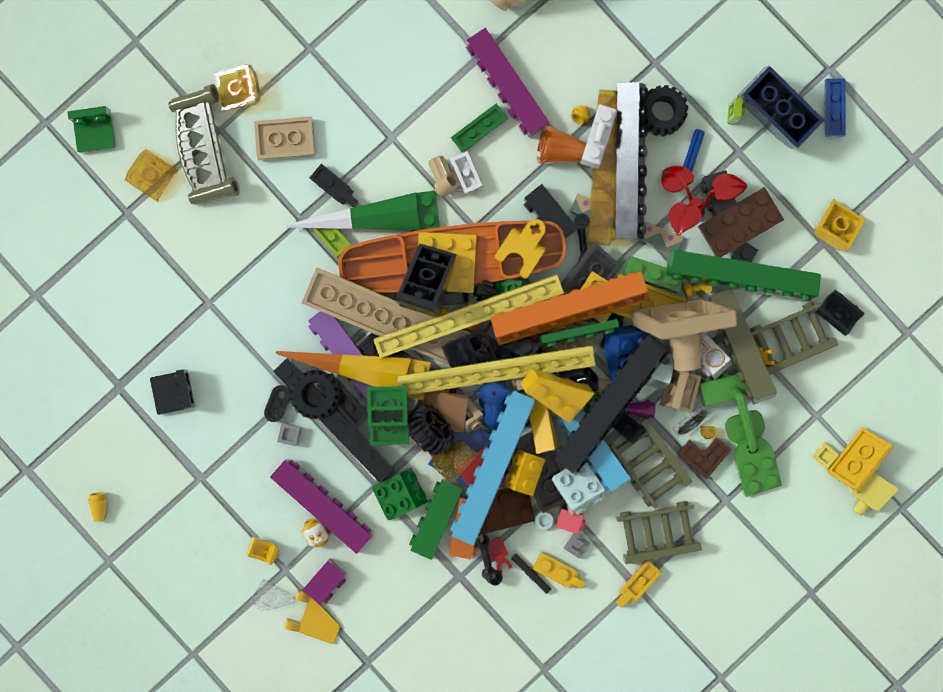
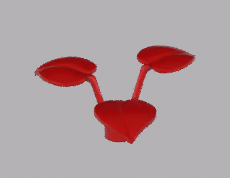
M683 166L665 168L661 176L663 188L673 193L680 192L685 188L689 198L687 205L680 202L670 208L669 220L673 230L680 236L683 232L696 226L705 216V207H708L713 193H715L717 200L728 201L741 195L747 189V184L735 175L721 174L713 180L712 186L714 189L710 190L704 202L701 198H692L687 185L694 181V176L688 168Z

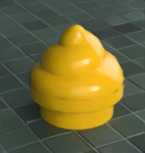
M576 106L572 110V120L579 125L587 123L590 119L589 107Z

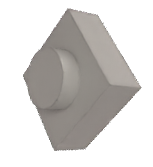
M281 423L277 442L297 446L301 427Z

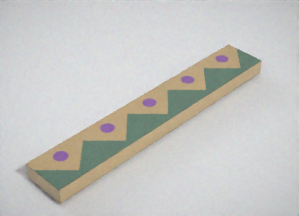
M577 193L570 210L571 213L576 215L580 213L586 214L589 220L616 231V209ZM644 221L646 224V234L644 239L637 240L668 253L679 249L683 239L682 236Z

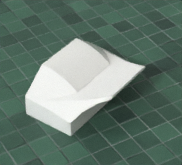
M468 151L450 158L448 168L451 173L457 176L460 182L459 187L454 191L467 194L483 187Z

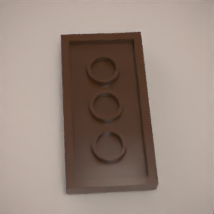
M763 187L697 227L714 256L722 257L782 222L784 218L766 188Z

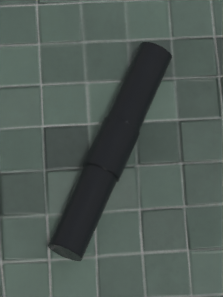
M517 553L511 558L546 594L551 591L552 588Z

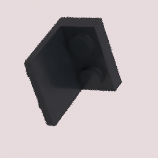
M177 370L174 373L150 378L158 415L195 407L188 370Z

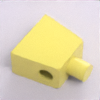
M874 473L859 494L852 490L851 496L858 500L853 511L860 516H863L868 508L878 512L898 491V488Z

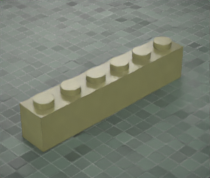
M726 289L710 295L709 301L731 308L736 312L737 326L717 330L722 331L724 336L722 337L723 344L731 352L729 357L732 365L737 366L739 371L737 376L740 383H744L746 387L744 392L747 400H751L752 404L755 405L774 398L777 391L733 290Z

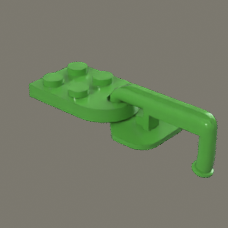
M733 385L729 388L728 393L730 396L735 397L739 414L727 419L725 429L729 440L738 444L734 452V460L743 494L745 497L782 486L773 448L761 437L765 430L762 414L757 410L748 411L744 394L740 391L739 387Z

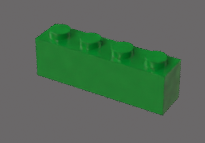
M444 479L441 480V483L436 482L432 491L436 494L433 500L429 499L425 510L428 512L425 518L421 516L417 527L420 530L417 535L413 534L409 545L412 548L410 551L432 560L462 493V487Z

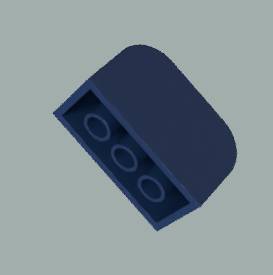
M771 66L764 67L737 95V98H743L742 104H745V108L780 142L790 149H798L825 121Z

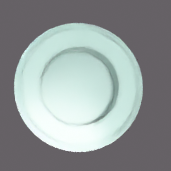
M540 511L535 516V525L540 530H549L554 524V518L548 511L545 513Z

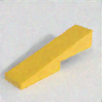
M525 392L526 396H528V397H530V398H532V399H535V398H533L532 396H530L528 393ZM537 400L530 413L536 454L559 448L550 409Z

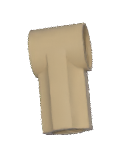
M443 155L428 161L436 179L435 190L440 196L445 197L459 187V179L450 172Z

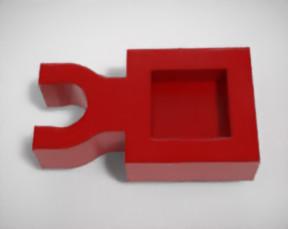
M500 536L489 541L488 550L491 563L496 561L497 570L501 573L503 572L501 569V564L506 563L509 569L512 568L510 561L504 557L508 555V551Z

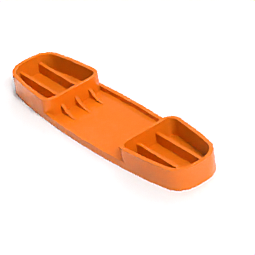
M531 220L445 226L364 241L348 246L342 251L339 257L340 277L377 293L398 292L418 248L419 232L477 235L474 285L477 283L482 284L483 280L495 282L520 277V271L524 265V260L520 254L510 253L502 262H497L494 259L513 227L522 233L527 223ZM543 221L546 231L539 244L545 247L546 250L530 274L557 267L566 255L563 231L557 224L551 221ZM539 224L531 225L533 234L541 232Z

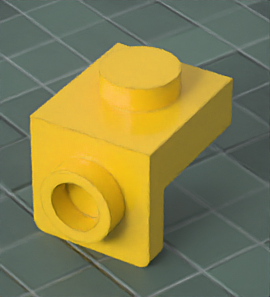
M252 536L246 555L272 565L278 557L279 547L272 542Z

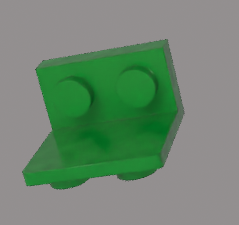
M101 106L67 111L68 119L74 124L77 152L83 153L116 147L112 115L109 108Z

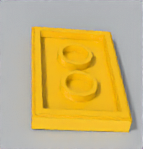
M862 427L827 472L859 494L894 447Z

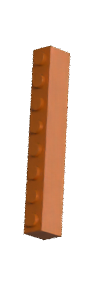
M632 272L625 277L612 278L601 284H592L588 288L576 289L562 296L556 295L549 300L536 301L532 305L520 306L506 313L500 312L490 318L499 345H503L649 301V294L642 272Z

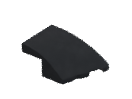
M482 329L441 346L451 368L505 360L512 357L510 352L502 348L494 339H491Z

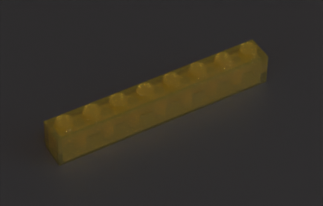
M600 89L597 108L600 104L617 110V91ZM617 113L599 169H592L590 222L588 225L587 244L594 242L598 245H610L612 241H615L616 229L612 228L613 222H616L614 203H616Z

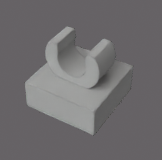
M572 533L563 548L580 559L590 542L578 534Z

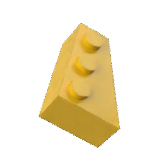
M534 368L531 369L520 383L526 393L568 423L574 419L594 395V392L587 384L573 382L567 378L563 379Z

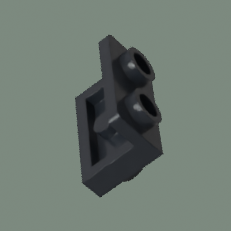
M837 290L832 291L826 296L816 311L818 315L844 336L850 333L856 322L865 314L858 306L854 305Z

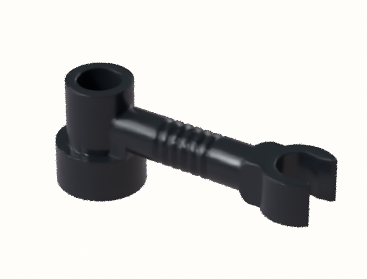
M583 213L576 215L573 221L576 227H578L580 244L578 261L588 249L585 229L589 225L590 220ZM579 218L583 219V225L578 224Z
M484 534L482 543L480 538L476 540V544L481 550L485 567L482 571V577L489 584L497 586L502 582L503 575L492 567L488 550L490 539Z

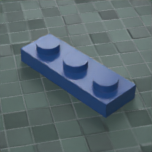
M826 78L825 137L846 136L845 79Z

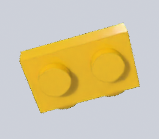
M517 450L512 458L510 471L506 476L505 487L533 496L545 459Z

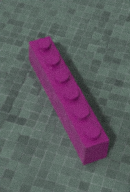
M486 27L467 39V47H465L471 57L475 56L478 61L476 65L481 72L485 71L490 86L492 88L496 87L499 92L497 94L498 98L503 104L506 103L510 108L508 112L513 119H517L520 123L518 127L523 135L527 134L531 138L543 130L545 126H549L548 119Z
M288 459L284 460L270 478L357 554L373 536L371 533L372 529L365 523L361 525L356 520L358 517L351 510L347 512L343 509V503L336 497L332 499L328 495L329 491L320 484L318 487L313 482L314 478L309 473L301 472L299 470L300 465L293 459L290 461Z

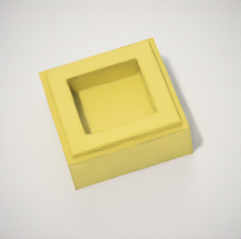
M823 442L811 457L825 469H828L839 457V454L826 442Z

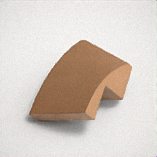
M449 389L426 392L424 401L418 400L414 408L409 411V415L418 406L432 405L434 409H438L447 419L453 431L464 433L468 395L449 393Z

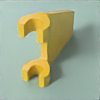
M298 590L295 599L307 602L306 609L300 623L287 619L284 628L334 644L340 625L308 594Z

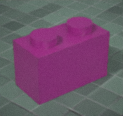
M329 559L303 588V591L319 605L323 601L327 603L333 596L331 593L335 587L339 589L345 583L346 579L344 577L347 573Z

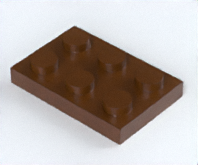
M510 488L498 490L481 528V535L535 521L530 495Z

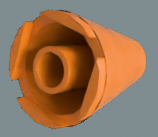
M545 126L546 131L542 130L537 151H540L541 154L540 157L537 156V162L542 164L580 163L586 143L554 127Z

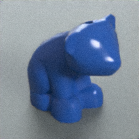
M502 381L484 383L476 393L480 397L479 404L483 409V422L486 426L497 429L500 424L497 422L498 416L501 411L505 412L507 407L504 404L507 395L512 392Z

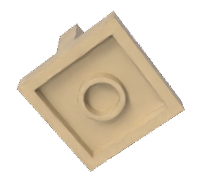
M673 369L670 384L663 390L660 405L692 413L702 376L689 373V371Z

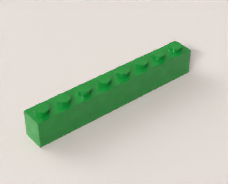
M673 250L668 253L666 276H672L673 280L682 281L685 278L691 279V283L697 284L703 281L709 282L710 286L727 285L728 289H739L740 287L746 288L745 291L757 292L759 290L764 291L765 295L782 294L783 298H793L796 296L800 297L802 301H811L813 298L819 297L821 274L680 250Z

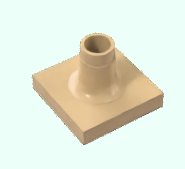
M704 298L631 311L633 326L662 340L669 339L674 370L692 371L701 368V332L737 326L735 310Z

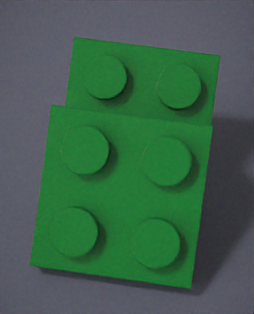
M407 386L367 387L370 446L409 445Z

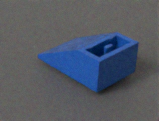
M629 325L618 327L615 329V333L605 335L604 351L611 384L615 380L614 375L620 368H624L627 364L626 359L632 352H636L639 348L638 343L643 337L646 338L649 333Z

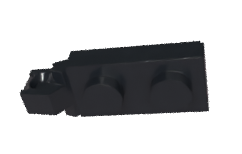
M320 164L309 177L311 181L338 203L340 202L344 205L347 202L353 208L359 203L352 196L354 191L351 190V187L323 164Z

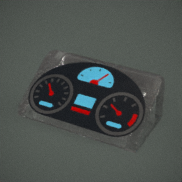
M700 405L672 427V430L679 439H682L710 417L705 405Z

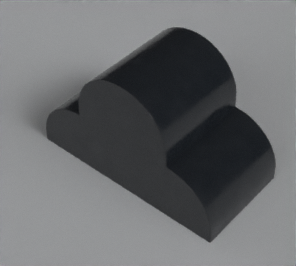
M419 244L397 293L396 303L400 307L437 318L445 298L457 254Z

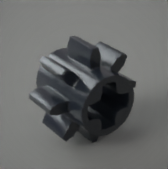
M483 280L482 284L477 283L473 296L477 297L476 301L479 302L496 296L497 289L493 287L494 283Z

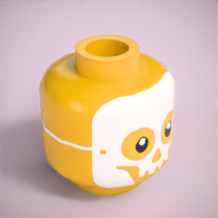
M311 518L304 522L305 526L302 528L301 533L309 546L319 548L328 542L330 532L319 520Z

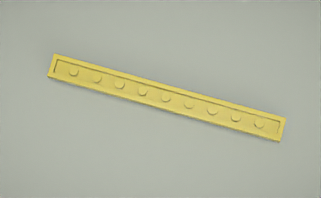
M556 274L442 314L437 318L434 317L374 339V343L380 358L490 320V317L495 316L497 313H506L517 307L529 306L536 301H543L563 294V290Z
M588 346L398 376L399 386H407V395L526 377L532 368L553 373L595 366L593 347Z

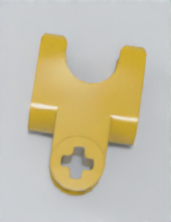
M533 219L527 223L522 233L513 227L496 253L494 260L502 262L510 253L520 254L524 260L520 276L526 279L546 250L545 247L539 244L546 231L544 222L539 219ZM539 224L541 232L533 234L531 225Z

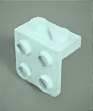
M587 462L576 476L565 469L552 478L554 485L566 501L567 509L571 516L575 513L577 515L583 513L587 509L586 506L591 503L593 505L603 500L605 489L589 468L590 466Z

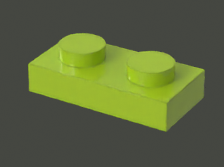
M734 98L728 105L727 124L735 125L741 119V116H744L745 104H742L743 98Z
M312 228L337 258L343 250L351 246L338 229Z

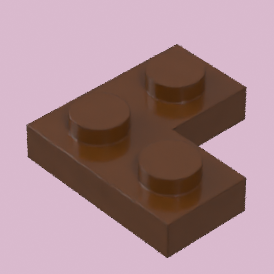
M715 437L704 451L691 440H688L677 455L705 479H708L731 449Z

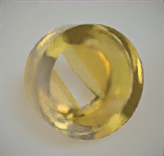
M700 426L702 437L705 439L714 437L716 426Z

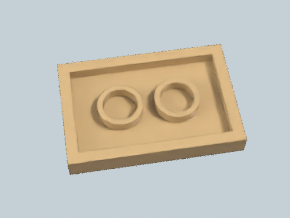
M311 116L254 121L257 160L315 155Z

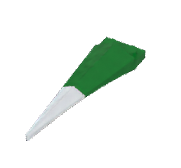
M435 190L406 194L285 225L286 228L418 231L440 227Z

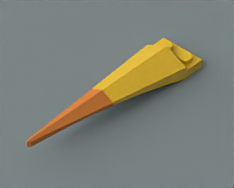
M288 351L275 352L277 355L373 387L399 386L398 376L429 372L431 368V362L411 358H380L377 356ZM425 393L407 395V398L424 401Z

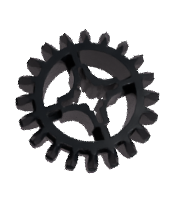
M425 404L415 408L408 416V429L411 430L410 435L414 437V441H417L419 447H423V450L425 452L428 451L430 455H438L449 450L448 448L453 444L454 436L453 430L450 428L451 424L447 422V419L438 409H434L432 405Z

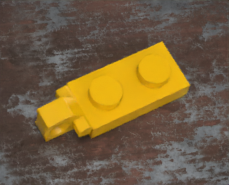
M543 552L540 553L532 568L565 587L572 588L575 585L583 589L586 583L578 578L579 573L575 569Z
M646 560L621 587L619 592L622 595L616 600V603L623 608L628 601L631 604L637 601L662 572L649 560Z

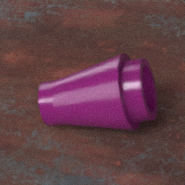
M651 400L631 403L628 406L627 413L646 419L655 418L656 403L651 402Z

